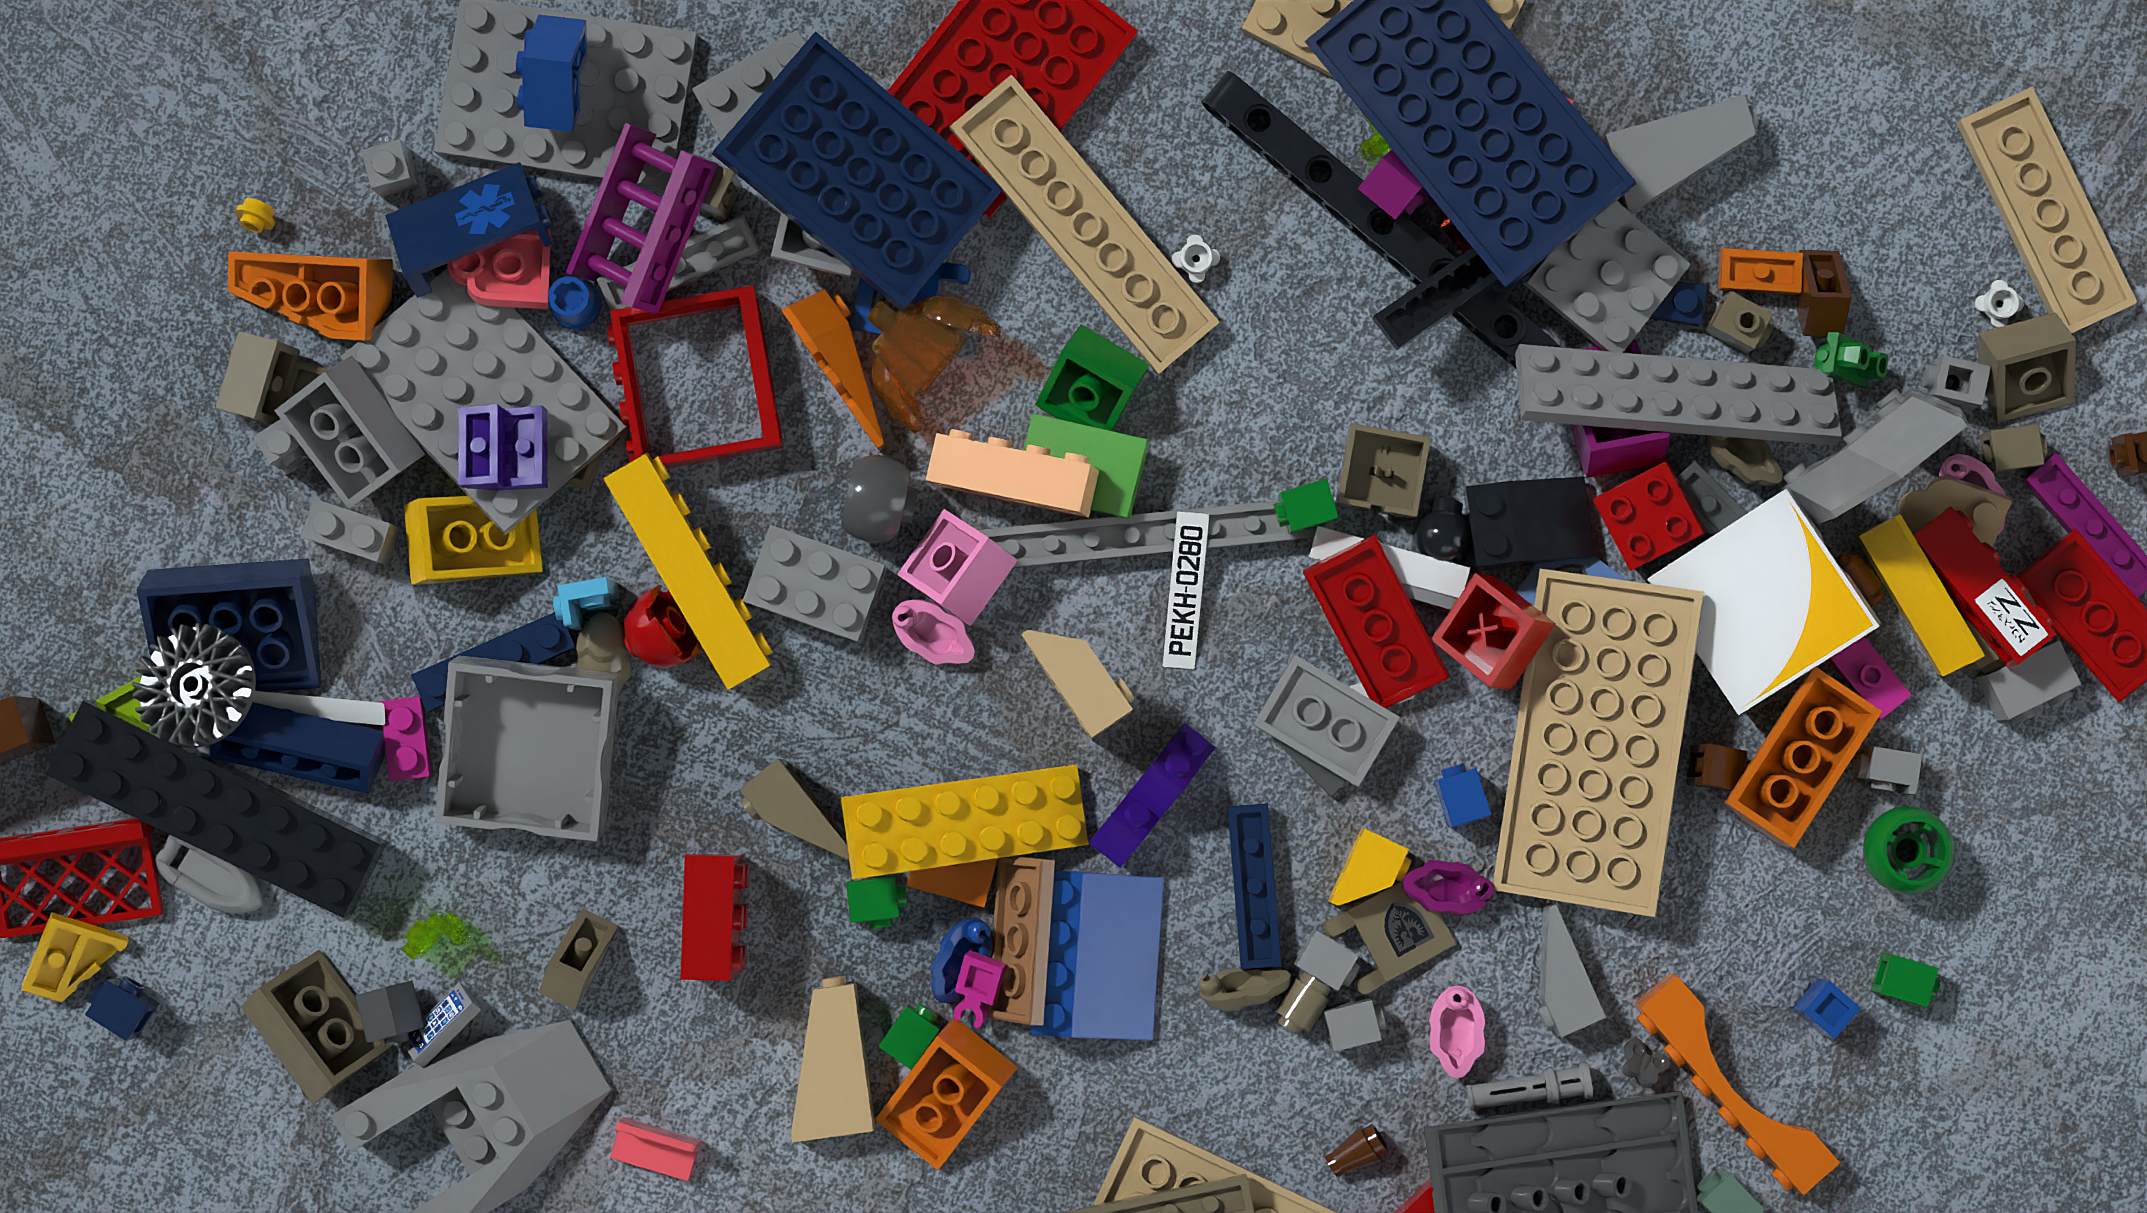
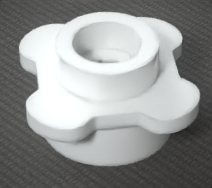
M1199 235L1189 236L1187 244L1182 250L1175 252L1172 256L1174 267L1182 268L1189 274V279L1194 283L1202 282L1205 279L1207 270L1211 266H1216L1220 261L1219 252L1215 249H1210ZM1194 255H1198L1200 257V260L1198 262H1194L1192 260V257Z
M2003 280L1994 281L1991 284V289L1985 295H1981L1975 300L1976 310L1984 312L1991 319V325L1995 328L2006 326L2008 318L2015 312H2020L2024 307L2023 299L2012 288L2008 287V284ZM1997 300L2003 303L2001 308L1996 306Z

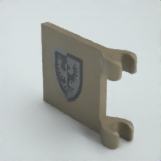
M1403 880L1322 924L1325 933L1329 937L1337 936L1355 925L1377 968L1353 981V985L1359 994L1372 992L1386 982L1456 945L1441 914L1426 911L1420 903L1405 895L1402 888Z

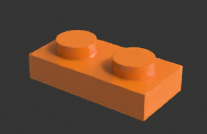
M1722 248L1719 254L1718 290L1799 295L1802 288L1803 253Z

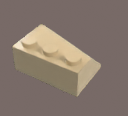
M1027 630L1021 634L1045 674L1091 740L1132 712L1133 708L1130 703L1135 699L1133 694L1121 678L1115 682L1113 681L1086 640Z

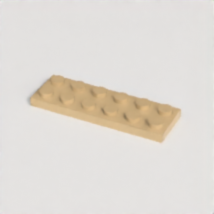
M2033 86L1960 119L1956 124L2048 314L2056 312L2072 334L2138 303Z

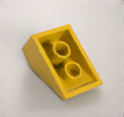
M468 496L418 498L404 505L411 585L451 583L543 572L537 509L504 535Z

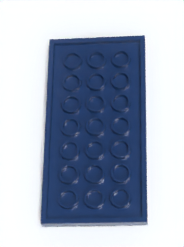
M1353 0L1304 41L1506 289L1516 283L1637 184L1634 178L1485 0Z

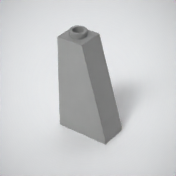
M1744 95L1606 134L1602 138L1603 143L1637 183L1617 201L1630 213L1634 214L1747 143L1756 134L1755 129L1758 128V117L1754 106H1748Z

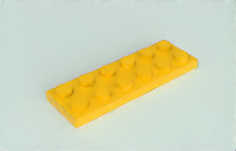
M1077 764L841 797L852 879L1089 845Z

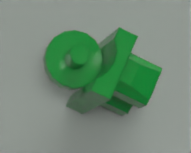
M1828 332V342L1820 346L1816 351L1814 357L1816 369H1820L1828 377H1834L1854 387L1868 388L1869 378L1885 379L1888 355L1882 352H1873V348L1839 332Z

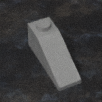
M1550 903L1543 906L1539 998L1543 1007L1538 1009V1013L1547 1032L1554 1030L1555 1035L1564 1037L1605 1019L1606 1015L1556 904Z

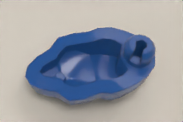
M970 918L960 921L946 933L940 942V951L934 957L930 966L932 993L940 1003H949L961 995L955 992L964 956L969 950L991 957V930L989 925L981 919Z

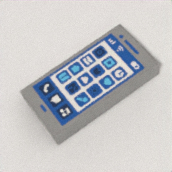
M460 982L422 1019L424 1028L409 1032L410 1040L403 1042L412 1060L422 1068L481 1010L469 989Z

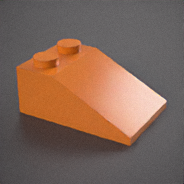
M953 1018L937 1035L876 1117L875 1121L935 1169L939 1170L1018 1067L961 1021H956Z

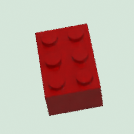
M685 855L680 980L731 981L739 977L741 970L746 969L747 946L740 945V930L747 929L748 904H741L742 889L749 887L750 868L749 864L743 863V855Z

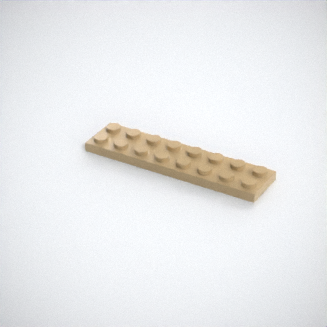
M1012 75L950 126L949 129L991 179L1003 189L1002 192L1142 358L1150 364V367L1157 375L1219 323L1208 307Z

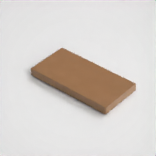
M1017 856L998 858L991 958L1006 963L1007 967L997 1001L993 1005L988 1004V1018L1043 1026L1055 860Z

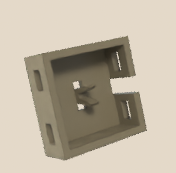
M1351 423L1347 432L1335 506L1368 511L1371 505L1382 507L1381 514L1414 520L1418 514L1431 437ZM1370 467L1375 468L1374 476L1369 475ZM1393 471V477L1392 479H1389L1388 477H1391V473Z

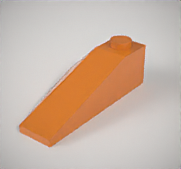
M228 251V292L260 307L272 309L283 314L295 323L305 324L318 330L319 334L328 338L370 341L373 329L378 326L392 301L393 259Z
M824 289L781 310L788 323L878 451L882 452L885 450V441L852 330L845 319L851 315L845 303L838 294L831 298Z

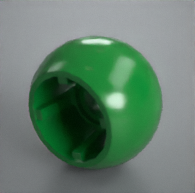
M1901 806L1883 813L1870 825L1863 842V857L1869 873L1881 886L1901 895H1917L1937 887L1947 877L1954 862L1955 845L1948 827L1938 816L1919 807ZM1911 823L1907 832H1894L1902 824ZM1923 833L1928 838L1930 857L1927 856L1925 841L1920 837ZM1903 839L1907 840L1911 846V855L1906 861H1901L1896 855V846ZM1919 865L1925 866L1919 874L1906 879L1908 874L1903 871L1904 868L1912 869Z

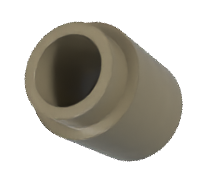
M1304 972L1299 980L1295 978L1275 1010L1282 1015L1278 1023L1297 1035L1300 1034L1302 1029L1310 1033L1329 1003L1330 999L1327 996L1332 989Z

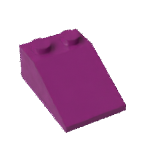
M1633 339L1623 353L1641 354L1637 340ZM1598 346L1583 348L1585 350L1603 351ZM1571 424L1575 446L1586 478L1659 465L1665 462L1670 440L1669 432Z

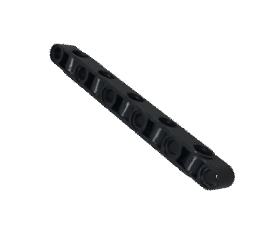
M1227 71L1201 101L1204 108L1213 117L1415 286L1431 277L1435 269L1444 268L1457 259L1405 214L1402 213L1395 220L1358 189L1363 183V179L1236 74ZM1259 115L1268 121L1269 128L1262 132H1255L1248 126L1247 121L1252 116ZM1321 166L1329 172L1330 180L1322 184L1316 183L1310 178L1309 170L1313 167ZM1377 217L1385 218L1391 225V232L1386 235L1375 233L1370 225L1371 220ZM1493 288L1451 315L1515 369V352L1519 344L1560 347L1555 340ZM1497 320H1507L1510 322L1514 329L1513 337L1507 339L1498 336L1494 329L1495 322Z

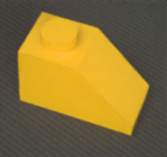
M1361 828L1328 902L1339 906L1392 887L1395 879L1402 882L1411 863V859L1406 858L1409 849L1372 831Z

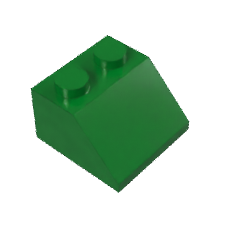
M1080 324L1064 346L1035 405L1060 420L1113 431L1150 364Z

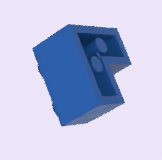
M538 14L533 29H527L524 51H518L516 58V74L522 76V85L519 87L517 96L518 110H524V127L573 132L580 112L579 75L587 57L586 20Z

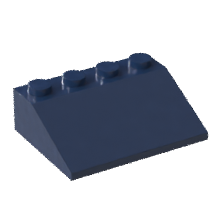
M309 558L147 570L136 590L150 657L155 650L149 646L151 644L159 646L158 636L169 638L173 635L171 629L179 630L180 625H187L193 628L196 627V623L203 626L207 624L232 635L246 648L255 669V691L270 692L320 688L321 672L316 594Z

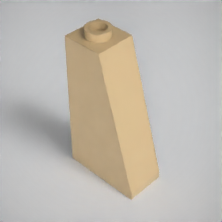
M846 976L822 979L823 987L813 989L791 1130L792 1143L872 1132L876 1128L857 983H847Z

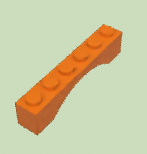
M1669 973L1633 1005L1640 1012L1636 1017L1639 1024L1651 1036L1656 1033L1660 1035L1667 1044L1663 1048L1666 1055L1678 1067L1683 1064L1686 1065L1694 1075L1690 1079L1692 1085L1706 1099L1710 1095L1713 1096L1721 1106L1717 1110L1719 1116L1731 1129L1734 1130L1739 1126L1748 1137L1744 1141L1746 1147L1758 1160L1761 1161L1766 1157L1775 1168L1771 1175L1786 1192L1793 1189L1804 1196L1840 1164L1813 1131L1804 1127L1783 1124L1766 1117L1752 1108L1733 1090L1720 1072L1710 1050L1705 1028L1704 1006L1677 975Z

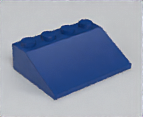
M1054 870L1043 1026L1031 1025L1032 1035L1153 1040L1164 877Z

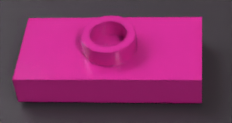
M1864 636L1828 659L1854 693L1882 711L1877 720H1882L1912 695Z

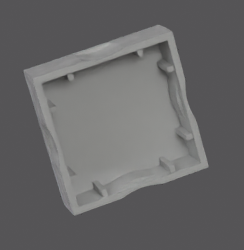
M461 655L451 660L448 664L444 710L446 745L439 768L435 823L490 830L516 828L542 836L597 842L606 830L620 674Z

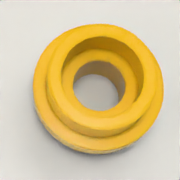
M246 198L243 204L238 205L235 210V215L240 219V225L249 231L262 233L263 230H272L275 225V220L273 219L275 210L260 200Z

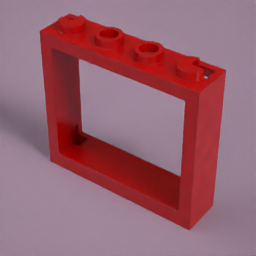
M754 286L663 301L658 314L632 307L610 311L612 322L606 323L608 330L607 338L610 347L616 346L618 361L613 362L612 367L616 385H623L625 401L619 402L622 423L630 425L632 440L626 441V450L629 453L630 462L647 452L652 459L657 457H652L630 326L741 307L763 437L660 455L659 458L666 469L784 448L758 292Z

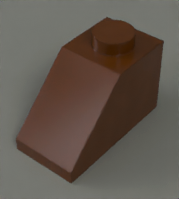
M1799 250V253H1803L1801 293L1797 295V314L1802 335L1815 338H1826L1828 332H1839L1844 335L1852 296L1840 252Z
M1713 744L1691 745L1686 785L1732 791L1751 760H1746L1747 751Z

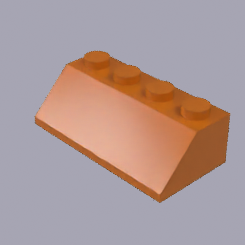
M1814 667L1805 677L1724 803L1748 825L1778 845L1795 848L1882 711L1819 668Z

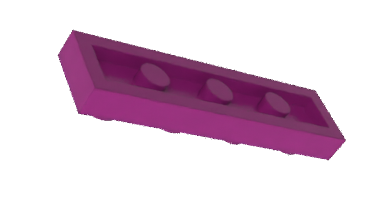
M2057 453L2051 454L2044 460V465L2036 467L2021 480L2067 533L2076 528L2137 597L2147 590L2146 553Z

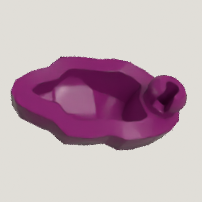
M1428 860L1423 867L1414 869L1406 874L1402 883L1405 895L1420 903L1426 911L1436 913L1447 912L1452 916H1463L1484 908L1494 893L1493 883L1489 879L1483 878L1473 868L1460 862L1450 863L1441 860Z

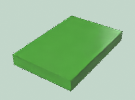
M1033 413L1023 451H1026L1027 445H1035L1051 450L1050 456L1064 459L1066 452L1089 457L1088 464L1099 470L1091 511L1130 519L1150 441L1144 438Z

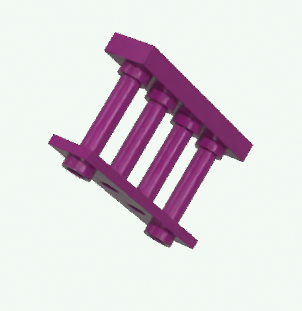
M625 123L576 248L573 251L566 273L597 283V279L600 278V275H603L626 287L621 299L622 303L632 308L658 314L718 163L681 150L678 159L673 158L652 147L657 135L656 133ZM645 162L671 174L663 197L637 185ZM630 200L656 212L647 235L622 222ZM615 237L641 250L633 272L607 260Z

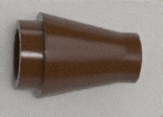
M1373 1124L1365 1128L1361 1125L1333 1152L1326 1155L1325 1158L1335 1176L1340 1177L1345 1173L1381 1162L1382 1156L1387 1154L1389 1149L1380 1132Z

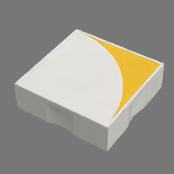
M1790 487L1784 489L1647 579L1650 584L1705 592L1696 653L1738 715L1875 630L1881 624L1849 574L1838 565L1825 546L1821 533Z

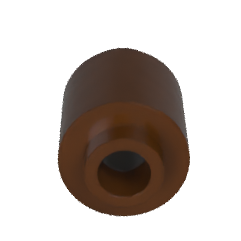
M1844 552L1835 558L1838 565L1849 574L1871 608L1884 597L1885 593L1880 588L1882 585L1881 581L1858 553L1849 556Z

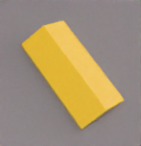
M1901 514L1855 535V538L1937 675L1943 677L1985 656Z

